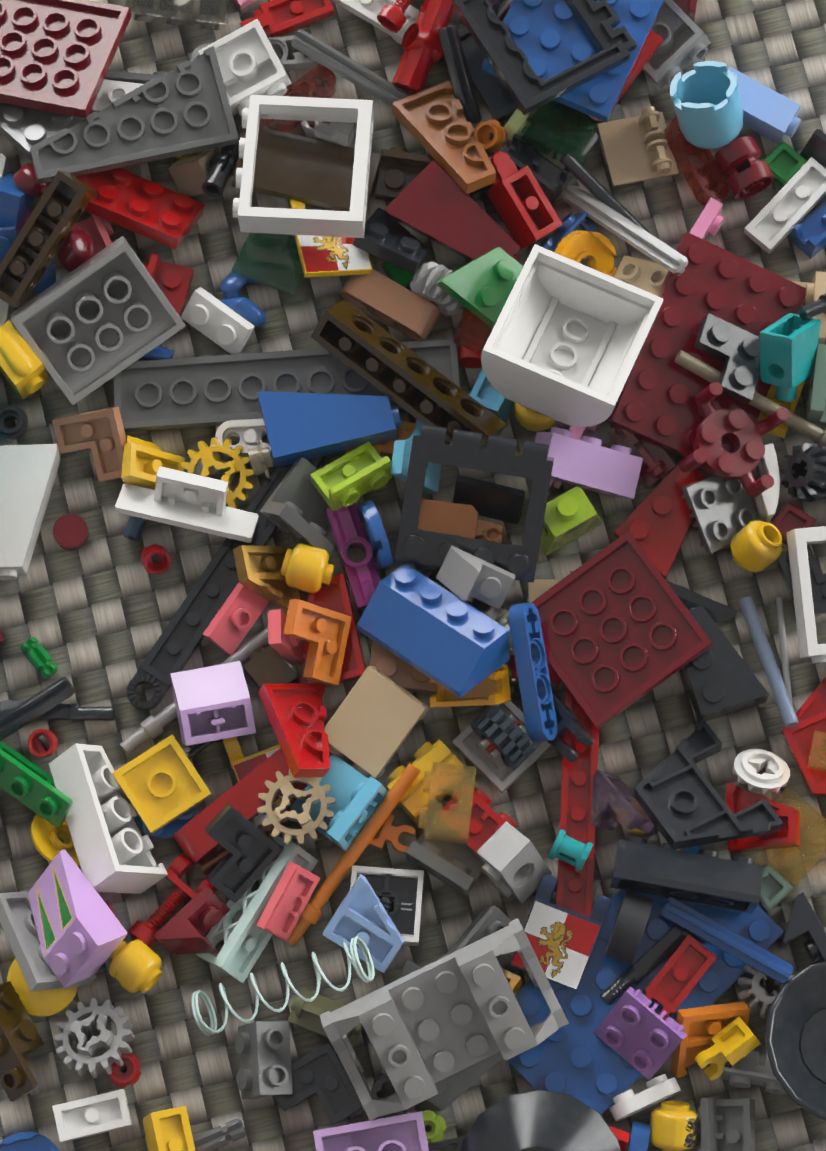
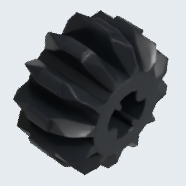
M812 442L804 443L803 446H793L792 455L784 456L787 465L785 468L780 469V471L786 476L781 484L788 488V494L793 498L809 503L815 502L817 499H826V447L818 446V444Z

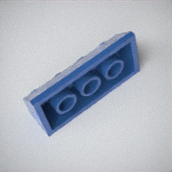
M405 563L380 581L357 624L359 632L459 698L463 697L509 661V630Z

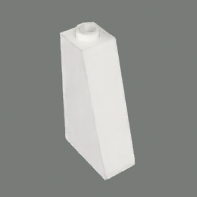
M57 444L0 446V580H16L17 575H27L61 461V454Z

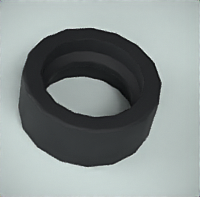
M626 891L605 951L606 957L629 965L633 964L654 901L652 899Z

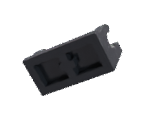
M515 133L510 146L506 147L504 145L500 151L508 153L507 155L513 160L518 170L529 166L547 199L553 204L572 180L571 172L566 168L562 170L523 142L522 137Z

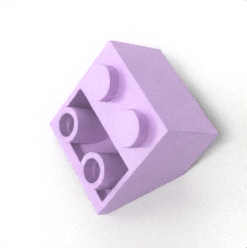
M240 661L170 673L181 740L184 745L188 746L256 733L251 699Z

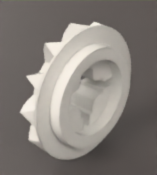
M748 749L739 753L734 761L733 773L738 776V783L748 784L749 791L756 788L762 794H765L768 790L778 793L780 788L786 787L788 783L790 769L787 763L770 751ZM763 768L766 769L765 773H763L762 775L758 774V772L762 771Z

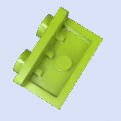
M368 441L310 474L311 483L334 512L343 506L353 505L360 496L372 489L378 490L385 486L392 478V461L388 456L382 458Z

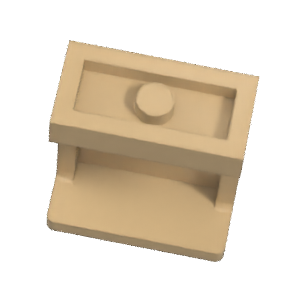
M368 666L324 727V732L328 735L329 751L339 758L343 754L354 762L351 767L368 779L371 775L375 778L381 777L385 772L383 769L419 720H423L431 708L376 667Z

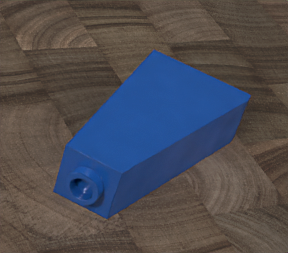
M269 391L257 393L275 468L293 464L299 457L310 460L356 449L368 441L373 445L397 439L396 427L402 426L397 406H390L388 396Z

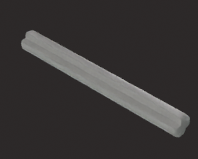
M569 185L566 188V192L563 194V200L580 212H587V217L672 273L682 274L685 271V267L688 265L687 257L578 186Z

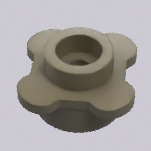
M256 439L257 446L247 449L255 476L265 473L266 478L270 479L268 468L274 467L269 447L262 448L260 439Z

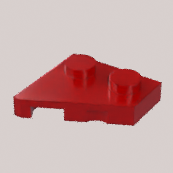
M726 783V804L734 814L766 799L783 822L782 830L777 833L727 841L728 851L740 853L800 847L799 811L758 793L743 789L733 783Z

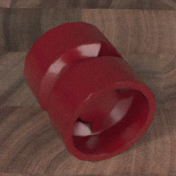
M744 136L731 141L714 155V160L721 173L729 176L727 184L737 200L746 199L760 193L771 185L775 179L767 162L759 160L761 151L752 136Z

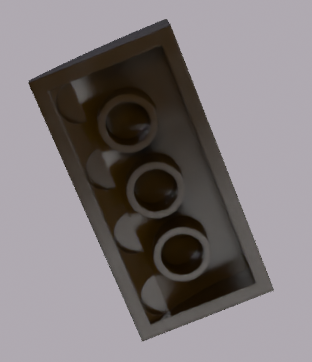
M259 126L253 192L295 200L335 211H350L355 148ZM371 152L367 207L378 179L381 163L380 154ZM238 158L232 179V187H236V169L243 168V158Z

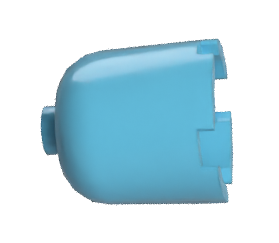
M697 62L693 65L694 70L686 72L682 76L681 72L675 75L670 84L671 100L680 130L689 143L703 149L720 148L733 141L743 127V108L738 77L736 73L727 70L726 64L722 62Z

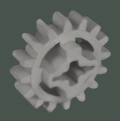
M92 998L90 1006L86 1008L80 1001L77 1003L79 1011L73 1013L67 1010L65 1012L69 1019L67 1023H57L59 1030L63 1034L54 1036L55 1042L60 1046L56 1049V1052L61 1060L64 1059L63 1062L69 1070L75 1068L81 1077L84 1076L87 1070L90 1071L93 1078L98 1077L100 1069H104L108 1075L112 1074L111 1065L113 1063L119 1066L124 1065L120 1057L122 1053H132V1049L126 1042L135 1040L132 1030H129L133 1025L128 1016L124 1017L126 1014L120 1006L114 1008L110 1000H106L100 1006L96 998ZM111 1022L116 1025L117 1036L112 1033ZM73 1040L78 1044L76 1047L78 1049L77 1054L73 1051Z

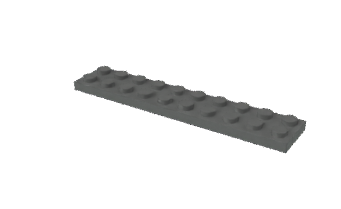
M456 338L401 342L460 388ZM326 348L136 361L113 377L114 406H119L125 432L220 426L229 420L263 419L257 394L263 391L387 396ZM388 397L391 407L397 406L399 413L407 412Z

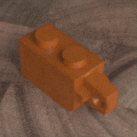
M422 499L418 529L502 543L503 526L478 519V512L472 505Z

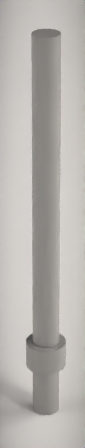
M268 626L221 664L240 661L242 665L246 662V658L251 652L261 646L264 648L268 644ZM175 700L156 716L150 715L140 723L141 728L120 744L128 755L149 738L154 740L164 732L162 728L177 717Z

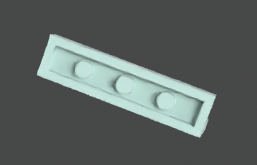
M269 835L283 850L278 858L272 861L254 881L255 883L262 878V884L259 889L251 893L253 883L236 903L229 899L226 905L230 911L221 918L218 924L211 928L206 936L214 947L219 941L224 939V945L217 957L211 955V953L195 954L241 983L245 981L273 935L256 924L289 861L298 864L312 872L318 862L317 859L293 842H290L289 845L285 844L284 838L280 836L273 838ZM243 909V914L239 921L232 923L236 912Z

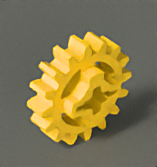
M218 437L211 438L209 447L204 441L198 442L200 451L188 450L187 453L192 460L191 462H181L180 466L187 469V473L196 474L197 466L201 460L203 464L201 476L209 478L215 473L213 467L217 470L231 468L225 472L221 480L228 482L226 503L231 508H238L236 499L239 498L246 501L249 497L244 492L245 488L252 489L255 487L254 483L248 481V476L254 475L253 469H248L246 465L250 463L249 457L243 458L241 456L244 447L239 445L232 449V439H226L223 445H220ZM214 452L226 453L234 460L229 462L219 460ZM240 472V481L234 491L232 482L235 474Z

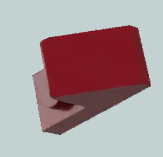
M206 886L158 930L154 936L174 955L217 952L216 948L204 934L218 924L230 909L224 901Z

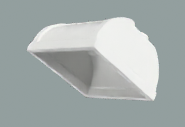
M535 244L483 348L481 364L484 374L491 385L503 397L523 407L530 408L569 426L586 427L605 421L613 412L660 310L663 298Z

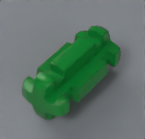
M32 637L21 645V651L23 654L27 653V659L37 672H42L40 675L43 679L50 678L58 671L57 664H52V658L41 644L38 645L36 638Z

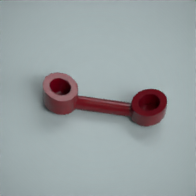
M33 164L23 165L13 176L16 186L26 194L34 197L43 196L51 183L37 184ZM75 224L57 253L62 266L69 272H72L92 258L95 253L94 243L90 236L83 230H80Z

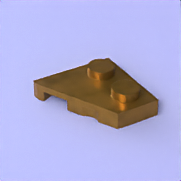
M241 545L233 549L240 584L288 611L290 599L305 601L304 592L287 586L285 576L281 575L288 548L294 549V547Z

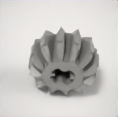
M435 262L424 263L416 271L410 284L412 292L434 304L445 316L456 315L464 307L436 285L438 280L453 273V270L447 269L443 264L438 265Z
M746 965L743 970L749 978L740 977L737 984L748 988V990L740 992L738 997L740 1000L750 997L752 1001L747 1005L750 1008V1012L758 1005L760 1006L759 1017L764 1019L768 1013V1008L772 1005L784 984ZM767 979L772 980L771 986L777 988V993L773 991L770 996L764 995L765 989L759 987V982L763 984Z

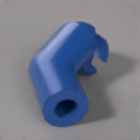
M240 297L219 300L255 327H260L264 324L266 319L264 311L250 299Z

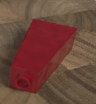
M434 160L385 208L384 213L388 217L471 262L497 247H500L517 262L520 259L516 253L521 247Z

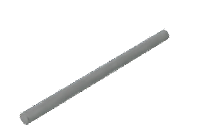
M777 597L775 600L783 682L793 706L782 597Z

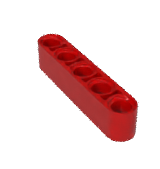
M281 748L173 835L174 840L194 865L201 862L221 846L204 829L227 803L231 804L252 821L259 815L257 808L266 805V802L258 797L259 793L268 794L269 792L265 781L268 780L276 783L278 779L275 772L278 770L284 777L289 775V766ZM295 782V783H291V784H292V786L294 787V786L297 785L299 782ZM281 790L276 794L273 803L283 796Z

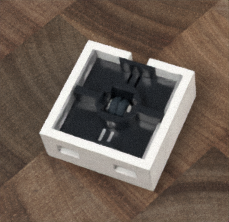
M352 865L350 889L360 874L365 876L404 939L403 945L419 946L424 871Z

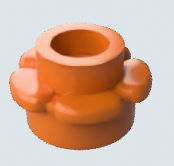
M492 119L482 122L475 129L474 136L477 142L482 144L485 152H498L506 140V131L497 120ZM491 134L494 135L492 140L490 139Z

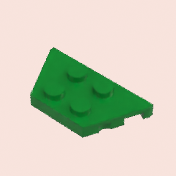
M497 247L441 278L436 285L493 329L523 266L500 247Z

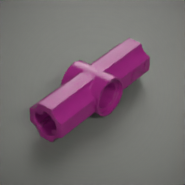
M354 503L348 507L343 506L334 512L331 508H327L325 512L339 552L340 564L345 570L357 610L366 609L380 583V578L372 556V546L367 541L356 504ZM354 547L360 548L365 554L364 561L359 563L350 561L346 554L347 550Z

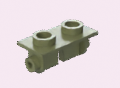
M304 988L299 990V993L305 998L310 999L315 995L314 992ZM319 994L312 1002L304 1001L300 997L295 996L287 1021L328 1037L323 1029L320 1015L329 1010L332 1012L345 1005ZM359 1023L346 1034L353 1048H355L363 1028L362 1023Z

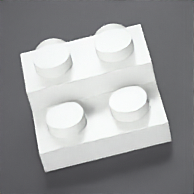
M258 19L198 51L202 55L204 50L214 45L232 115L239 113L242 116L243 108H249L250 95L283 96L287 92L286 87L292 84Z

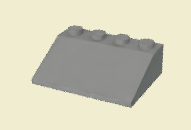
M123 236L10 314L14 326L72 405L186 326Z

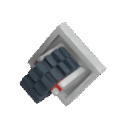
M511 701L489 705L452 741V745L501 794L552 746L547 741L536 743L530 739L526 729L524 714Z

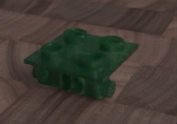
M553 100L536 110L521 130V133L524 134L522 139L526 141L527 146H531L541 152L544 149L543 154L546 156L550 153L551 149L554 150L552 157L554 160H557L559 155L562 154L560 162L570 152L584 166L587 160L586 155L600 137L597 127L598 123H604V121L593 120L587 114Z
M249 233L231 272L295 297L304 278L295 235Z

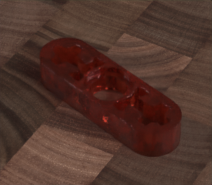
M325 66L314 67L290 86L283 96L310 97L308 93L312 91L313 98H331L336 91L335 74ZM318 78L320 81L327 79V88L324 89L322 86H318L314 89L315 79ZM260 119L259 126L265 128L264 121L268 120L272 123L277 119ZM278 119L276 130L289 133L302 120L286 121Z
M674 117L664 129V139L667 140L668 146L696 200L703 206L707 205L711 197L722 202L729 192V187L709 149L698 148L689 143L680 130L677 117ZM689 155L697 156L702 161L703 168L694 166L689 160Z

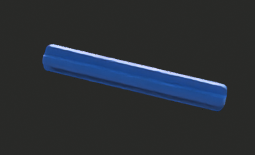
M669 897L662 906L660 914L663 917L775 981L784 984L791 976L794 968L792 964L674 897Z

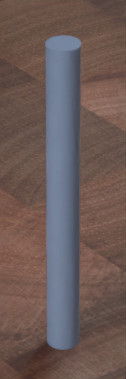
M750 596L744 597L739 600V605L785 728L794 727L799 722L753 599Z

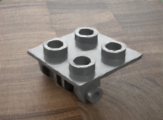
M714 474L697 483L693 482L682 487L684 493L681 496L685 498L688 509L693 510L689 517H695L697 521L692 525L693 527H699L696 530L701 540L700 545L701 547L705 546L709 554L730 545L731 539L737 532L751 521L758 520L751 500L739 479L724 480V477Z

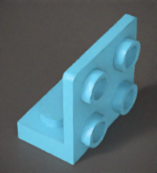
M332 754L329 757L330 769L325 777H322L319 785L330 784L332 789L325 795L326 797L335 798L336 803L328 806V810L334 812L335 815L333 818H325L324 820L329 827L328 831L320 828L317 831L346 851L388 792L375 778L370 776L368 779L342 759ZM307 785V787L304 789V791H306V790H308V789H310V788L312 789V787L309 786V785ZM296 800L290 808L291 811L295 810L297 814L304 811L302 805L306 801L299 802ZM321 801L312 808L310 817L313 822L320 813Z

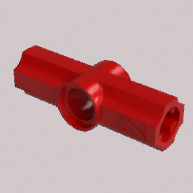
M424 0L416 22L411 24L403 35L401 46L404 49V53L392 84L411 95L422 91L432 64L436 63L444 53L438 32L440 29L447 27L454 10L452 7L453 0Z

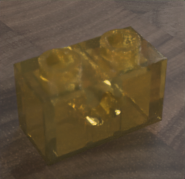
M433 762L432 772L425 771L423 793H429L428 807H421L418 825V828L425 829V839L468 843L476 767ZM444 795H451V801L457 803L451 804L449 811L442 810V803L437 802L443 801Z

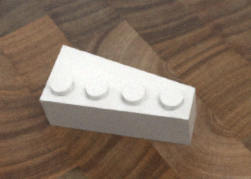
M75 743L49 763L56 789L72 799V805L66 816V821L82 872L97 892L141 894L168 875L163 863L157 865L150 852L154 846L149 836L141 835L134 821V818L138 815L133 805L122 798L119 792L121 787L112 774L114 769L102 746Z

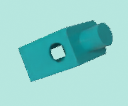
M788 313L760 332V379L764 383L776 385V399L780 401L795 400L797 385L812 376L821 325L820 319L809 318L802 320L799 315Z

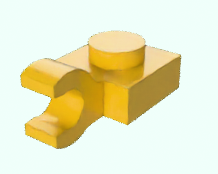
M739 1016L711 1037L714 1045L700 1052L694 1060L701 1069L711 1063L703 1071L713 1081L721 1076L727 1060L733 1066L761 1043Z

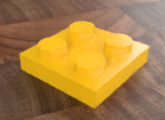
M173 734L112 773L151 834L212 795Z

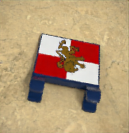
M545 874L523 929L547 979L578 991L610 908L611 899L599 895L590 918L550 903L557 885V879L554 876ZM515 951L510 966L527 972L518 951Z

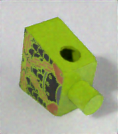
M580 485L547 502L543 526L546 527L548 534L543 528L540 548L545 556L602 525L600 517Z

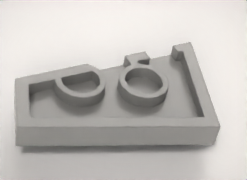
M28 892L0 893V923L30 991L91 985L96 979L95 975L68 987L62 985L43 958Z

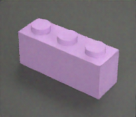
M551 427L550 432H537L535 443L549 445L547 457L554 458L551 480L572 486L580 485L583 489L615 498L634 499L643 458L630 455L631 448L612 444L609 449L601 446L602 440L581 436V440L571 438V431Z

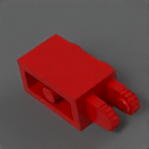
M499 151L489 158L496 171L495 183L490 184L491 188L486 193L513 239L521 247L520 250L563 224L529 166L518 170L513 160L507 155L508 153Z

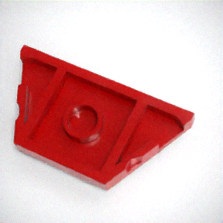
M825 676L823 681L796 712L799 724L791 728L784 727L781 731L811 796H826Z

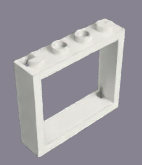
M250 95L249 108H243L242 128H246V138H240L239 158H243V168L236 169V188H240V198L233 199V217L239 220L240 232L364 238L374 125L373 100ZM260 119L357 123L350 211L251 207Z
M826 526L793 529L786 532L800 658L811 657L812 664L826 663V644H818L807 551L808 544L826 543Z

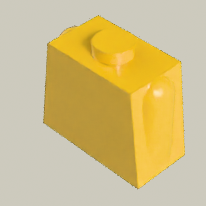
M8 320L0 326V372L19 396L25 399L42 388L50 378L43 363Z

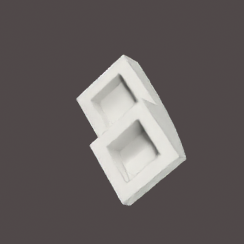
M773 443L764 445L765 454L760 459L757 468L760 477L765 474L771 475L774 479V485L753 498L761 521L768 523L776 512L780 491L779 466Z

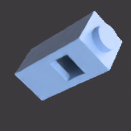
M729 67L728 70L736 73L738 77L743 108V125L777 144H780L786 135L792 138L801 123V119L797 117L801 105Z

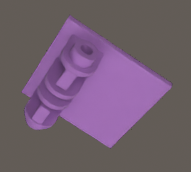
M630 987L594 1031V1034L650 1081L687 1034L682 1030L684 1026L679 1025L670 1016L666 1020L662 1019L667 1013L665 1010L660 1015L654 1012L659 1006L657 1003L650 1009L648 1006L652 1001L641 993L640 989L636 991Z

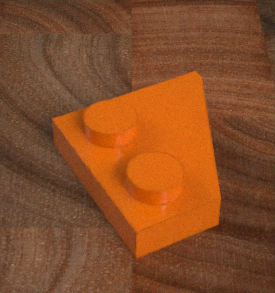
M744 1001L677 1010L676 1022L684 1026L682 1030L687 1036L673 1051L671 1071L676 1078L685 1076L687 1074L685 1068L696 1062L694 1060L700 1052L714 1045L711 1037L740 1016L748 1026L750 1008Z

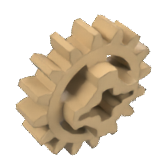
M290 769L289 775L284 777L278 770L275 772L278 779L276 783L268 780L265 781V785L269 789L268 794L259 793L258 795L259 799L266 802L265 806L257 808L258 813L267 814L268 816L262 822L264 828L273 825L274 829L271 836L277 838L281 833L284 834V842L288 845L293 837H297L300 845H304L305 836L310 835L314 841L318 840L316 830L320 828L328 831L329 827L324 820L325 818H333L335 815L334 812L328 810V806L335 804L336 800L325 795L332 789L330 784L320 786L319 783L322 777L293 778ZM291 783H305L311 786L312 789L310 788L306 791L294 789ZM281 790L283 794L281 805L273 811L274 798L278 791ZM296 797L299 802L306 801L302 805L304 810L302 813L297 814L295 810L288 812V809L292 806L290 802L292 798ZM321 801L320 813L313 822L310 817L312 808ZM288 820L298 822L303 829H290L281 825V823H285Z

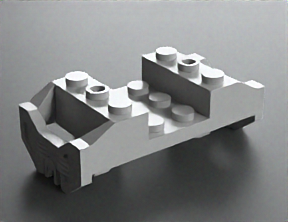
M518 918L509 922L508 926L341 1008L332 1012L329 1010L320 1015L323 1029L337 1052L370 1121L379 1116L406 1110L437 1095L438 1091L435 1083L483 1059L501 1052L506 1061L539 1045L559 1028L569 1024ZM518 951L535 988L539 986L551 1011L547 1019L531 1027L529 1026L496 956ZM359 1023H362L396 1093L382 1100H374L362 1073L364 1069L346 1035Z

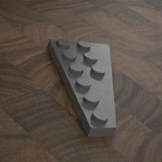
M214 45L204 50L203 54L191 61L186 60L179 64L177 69L160 78L156 77L112 102V105L98 113L97 111L91 113L87 118L85 117V120L69 129L64 128L30 147V156L37 184L52 182L58 170L68 172L77 177L238 144L239 138Z

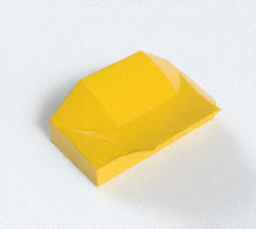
M127 435V443L124 444L121 479L125 484L155 490L156 475L159 467L184 472V468L180 465L181 462H185V458L164 452L155 443Z

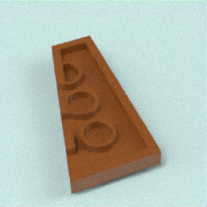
M450 81L443 82L392 103V114L466 194L495 183L496 171L482 144L477 142L474 136L475 130L471 122H467L465 119L463 107L459 99H455Z

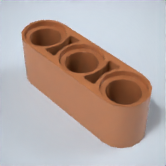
M374 269L372 274L350 275L339 292L343 299L414 341H425L442 314L439 308L428 300Z

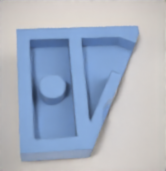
M362 874L359 875L322 933L323 936L343 947V941H345L349 952L350 941L353 937L358 936L363 939L370 951L374 967L382 973L386 971L404 942V939L366 877ZM356 942L358 957L365 961L363 952Z

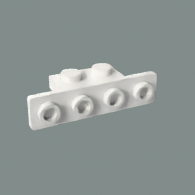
M161 466L156 475L155 490L123 484L115 505L117 513L248 543L252 541L259 517L257 513L225 506L228 482Z

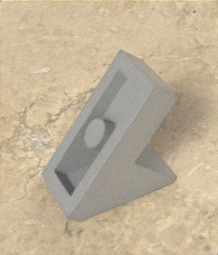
M451 545L436 578L465 602L469 596H472L500 609L515 579V574Z

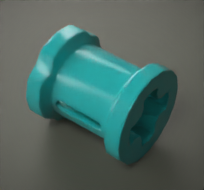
M560 829L548 858L551 860L557 858L574 866L575 871L581 873L593 844L590 842L587 844L579 842L567 836L566 831Z

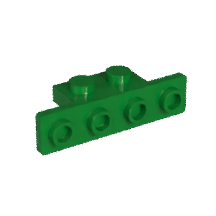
M0 741V788L50 824L59 828L65 821L72 805V799L55 788L54 779L51 775L9 745Z

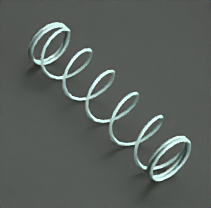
M358 936L353 937L350 941V953L347 943L343 941L348 962V978L346 985L342 988H337L331 984L322 972L315 952H312L311 955L317 972V988L314 997L310 999L305 998L295 989L288 977L285 964L281 962V970L286 981V999L282 1008L274 1009L264 1000L258 990L254 974L250 973L249 977L256 997L255 1011L250 1019L241 1018L232 1009L222 983L219 984V991L225 1004V1019L222 1027L216 1030L217 1019L215 1010L209 997L201 990L195 991L191 998L193 1016L202 1033L210 1036L223 1031L228 1019V1009L242 1022L250 1023L253 1021L258 1011L259 998L272 1011L282 1012L289 1000V986L304 1001H314L320 989V975L336 991L342 992L346 990L351 979V964L362 981L366 983L371 982L374 979L375 971L370 951L363 939ZM356 942L363 952L368 976L365 974L359 961ZM198 995L207 1008L210 1027L205 1024L200 1015Z

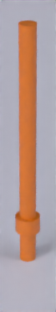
M409 763L310 902L308 901L288 939L290 944L296 946L311 923L314 925L323 914L321 910L417 778L421 770L413 764Z

